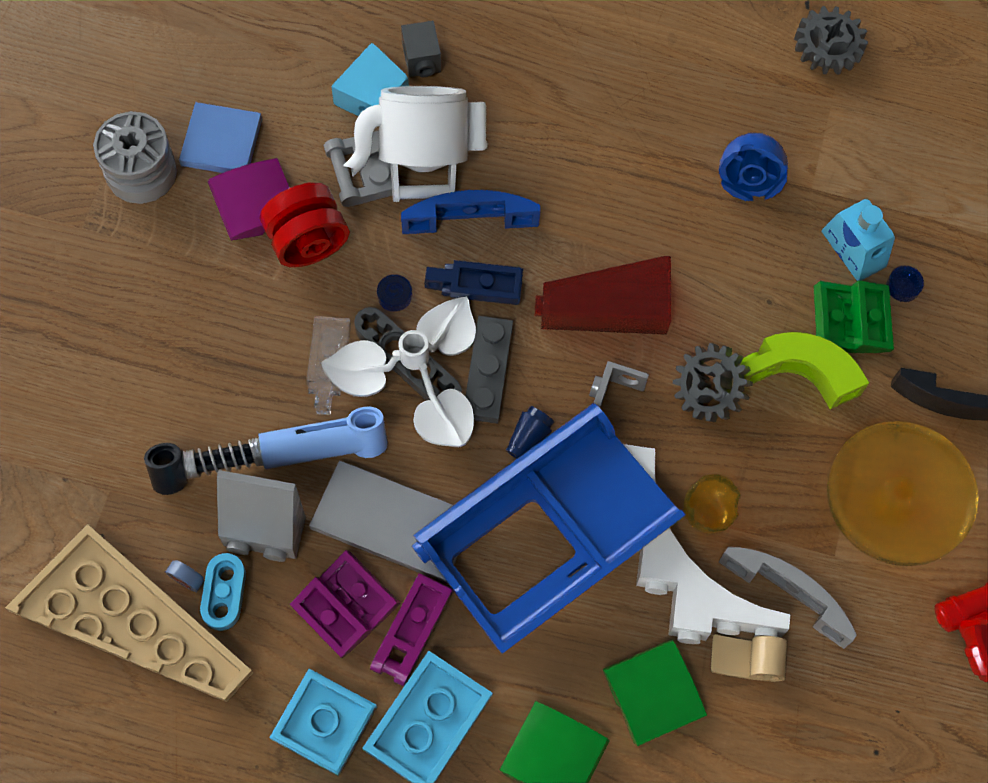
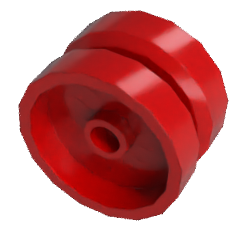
M308 182L280 192L267 202L262 208L259 217L268 238L272 240L271 245L281 265L289 268L315 264L328 258L346 243L350 234L341 212L337 211V204L329 187L322 183Z

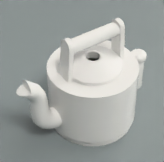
M400 86L384 88L381 90L379 105L366 108L358 116L354 129L355 152L343 166L351 168L353 177L366 165L371 152L373 131L376 127H379V159L391 163L393 202H399L400 199H428L444 193L455 192L456 164L468 160V151H482L488 147L486 141L485 102H468L466 90L453 87ZM398 164L416 172H432L449 165L448 185L399 186Z

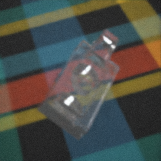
M314 317L306 381L308 394H316L314 403L316 414L330 415L332 396H341L342 390L337 388L328 379L321 362L349 344L351 320L349 318Z

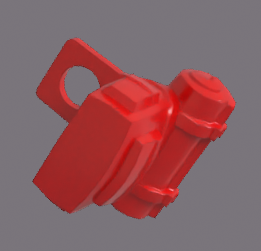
M987 582L982 587L958 596H950L945 601L935 605L937 622L948 633L959 630L966 644L964 651L974 675H977L984 682H988Z

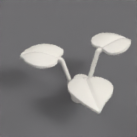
M467 296L446 301L424 314L419 320L416 330L407 331L400 337L399 350L392 352L393 357L388 364H386L384 350L376 343L368 340L349 343L334 355L321 362L328 379L343 392L356 397H368L382 391L386 385L384 372L391 371L398 360L408 369H419L430 400L420 403L414 412L413 422L417 433L427 442L451 447L464 446L471 438L474 428V414L469 400L455 389L444 390L436 396L426 365L429 361V352L433 353L436 349L444 355L455 356L467 351L472 346L475 340L476 326Z

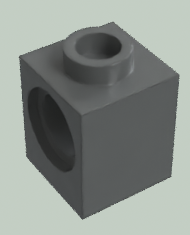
M434 20L401 25L402 46L409 77H428L434 73H440L441 52Z

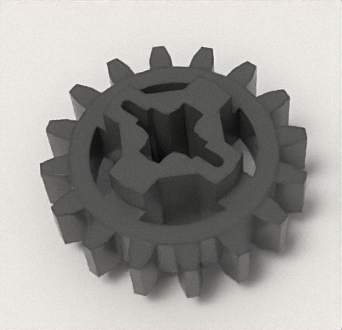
M822 6L819 14L811 10L807 18L801 19L794 40L797 41L795 51L803 52L800 59L802 62L808 60L812 62L811 70L820 66L822 67L823 74H827L829 68H831L839 75L843 66L850 71L855 62L859 63L868 44V41L864 39L867 30L858 29L861 20L855 19L852 21L850 19L851 11L848 10L842 15L839 14V7L837 6L834 7L832 12H828L827 8Z
M709 343L706 351L704 347L696 346V356L693 357L685 354L683 357L687 362L686 366H676L675 368L682 375L681 378L673 380V384L681 386V391L677 392L674 396L676 399L686 400L681 408L683 411H693V418L702 420L705 416L706 421L716 422L718 415L721 419L728 420L730 419L729 410L740 412L742 409L738 401L740 399L749 400L750 398L743 391L744 387L753 386L752 381L744 379V375L749 373L751 369L748 366L739 365L744 357L738 353L731 355L732 348L723 345L719 349L718 345ZM710 360H722L720 363L716 362L713 366L705 364V362ZM707 375L715 377L713 379V383L716 385L715 388L718 391L710 389L712 383L710 382V378ZM712 399L720 402V404L715 406L703 405L704 403H709Z

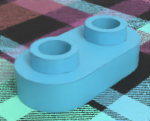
M230 553L219 554L208 563L200 606V613L205 623L210 628L218 631L233 627L241 613L246 570L242 561ZM225 570H232L234 572L230 580L224 581L221 579V574ZM219 607H227L228 613L222 618L215 616V612Z

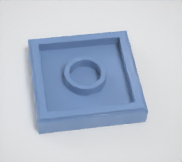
M195 102L179 158L180 165L224 173L231 169L251 164L262 122L261 113Z

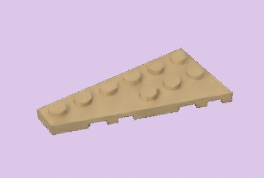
M88 524L5 607L11 613L225 702H228L253 674L249 667Z

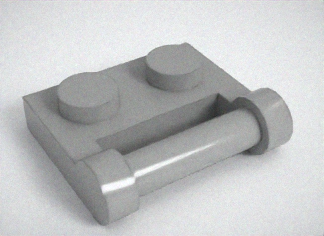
M379 130L374 131L372 134L370 156L366 165L359 171L364 186L362 188L354 187L348 167L343 166L346 163L344 155L354 154L355 138L351 137L343 140L334 138L325 142L323 147L326 156L331 158L341 189L339 198L342 206L350 207L392 196L391 163L379 159Z

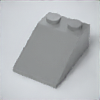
M218 470V536L223 546H227L229 552L240 555H248L249 551L264 553L263 557L278 562H284L286 558L296 559L306 519L296 484Z

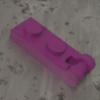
M419 573L377 651L370 670L380 675L384 672L394 677L395 683L404 687L453 590ZM394 648L406 654L402 663L390 658Z

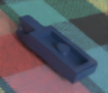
M454 260L453 264H445L444 269L426 267L424 284L425 288L442 291L441 295L450 296V298L467 296L468 300L519 305L523 268Z

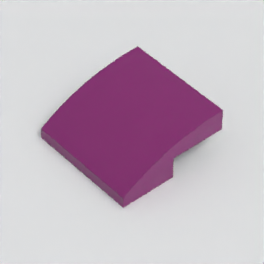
M278 158L231 169L208 180V185L231 241L263 235L265 230L259 219L262 208L277 194L290 188Z
M347 550L337 558L321 577H315L290 603L291 607L340 658H344L400 604L380 581Z

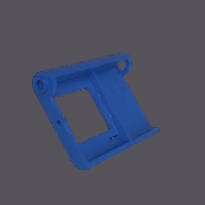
M592 403L415 533L413 536L417 542L412 545V548L424 564L431 560L496 648L503 654L681 520L686 514L671 502L616 437L614 427L605 413L596 404ZM535 502L573 547L575 555L501 612L492 614L455 568L453 560L457 555L526 504Z

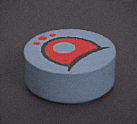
M178 560L172 561L165 571L174 581L196 593L204 582V578L198 572Z

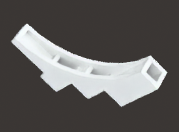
M623 444L656 483L655 449ZM670 528L640 550L636 586L645 587L646 592L657 595L667 594V591H673L668 635L677 636V641L685 644H700V640H707L711 634L712 627H716L718 633L725 635H739L740 631L755 633L754 637H782L789 630L790 614L755 605L732 594L709 578L686 554Z

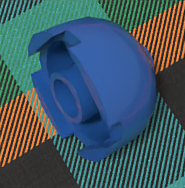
M752 132L740 135L727 145L720 159L719 175L722 179L721 184L724 190L741 200L753 201L752 196H765L764 200L770 199L781 192L787 182V155L781 144L769 135Z

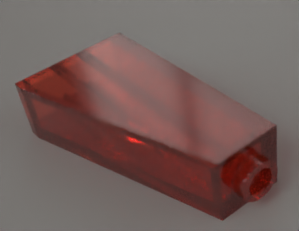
M661 256L544 282L542 295L535 296V316L541 317V329L667 335L671 323V256Z

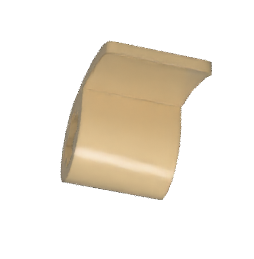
M714 634L711 672L751 680L783 681L785 680L787 640L775 636H756L752 638V641Z

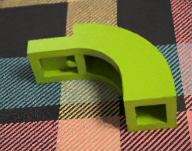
M788 332L766 337L759 351L744 357L740 365L750 367L751 371L744 375V379L752 381L753 384L778 373H795L807 378L817 387L830 410L861 396L869 384L859 365L845 350L825 338L808 333Z

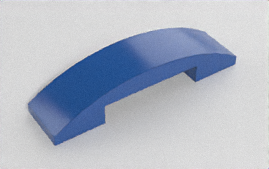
M464 190L444 193L420 201L402 211V234L437 233L436 220L504 217L505 229L539 227L540 205L521 196L499 191Z

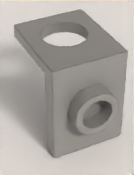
M608 361L603 377L595 376L589 396L595 398L594 404L601 409L610 381L644 391L649 374ZM622 375H628L637 380H630L623 377Z

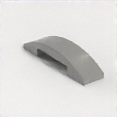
M728 547L720 558V564L746 582L750 583L758 572L818 613L820 616L812 627L843 649L852 643L857 636L845 612L833 597L815 580L793 565L772 555L741 547Z

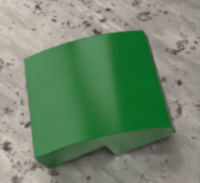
M858 280L852 286L819 281L813 286L816 336L835 343L847 353H885L894 350L889 285Z
M673 640L664 642L603 669L615 703L620 707L633 743L637 746L707 716L692 677Z
M535 701L500 771L505 776L520 783H589L610 740L582 723Z

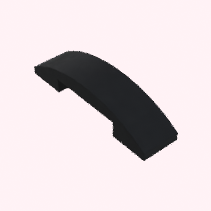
M900 368L891 381V388L923 408L950 417L988 421V395L936 387V373Z

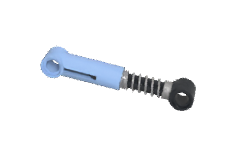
M369 406L355 409L346 418L259 433L258 439H249L248 444L243 445L238 441V446H232L231 443H228V447L221 448V445H218V449L211 450L209 446L208 451L201 452V449L198 448V453H195L193 449L192 451L186 450L185 452L175 444L160 443L148 449L145 453L144 461L153 490L162 495H171L184 489L188 479L199 478L202 472L210 476L213 470L218 473V470L225 468L230 472L232 467L240 470L242 465L250 468L252 463H255L257 467L263 465L265 469H271L353 453L359 457L373 458L386 450L388 441L382 412L377 408Z

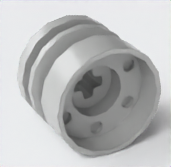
M130 111L120 113L105 121L96 132L93 143L95 157L103 171L107 185L115 196L126 202L143 204L159 199L175 183L177 174L175 158L165 129L157 119L141 112Z

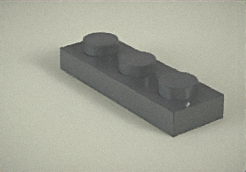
M478 316L466 390V398L472 406L475 421L498 424L513 320Z

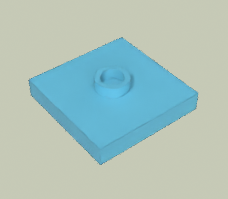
M308 669L269 738L339 777L377 705L319 673Z

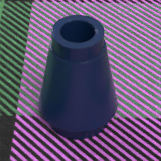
M530 406L527 412L522 411L505 451L514 458H519L552 433L550 428L554 420L533 406Z

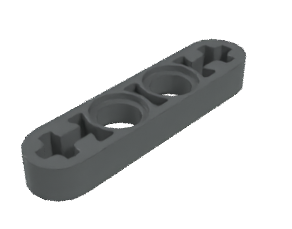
M373 307L364 308L355 316L356 334L360 340L372 341L379 345L386 354V364H388L393 355L388 354L385 350L387 344L391 341H399L405 332L379 309ZM367 320L372 323L377 320V329L383 335L380 341L378 333L373 328L364 330V321ZM429 355V361L426 365L431 370L429 377L435 395H439V390L433 385L438 376L440 378L437 379V385L443 391L455 389L462 393L461 385ZM398 360L393 370L426 401L430 400L423 379L413 377L410 373L411 369L406 368Z

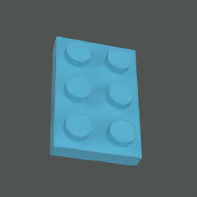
M428 651L362 749L410 783H436L493 696V693Z

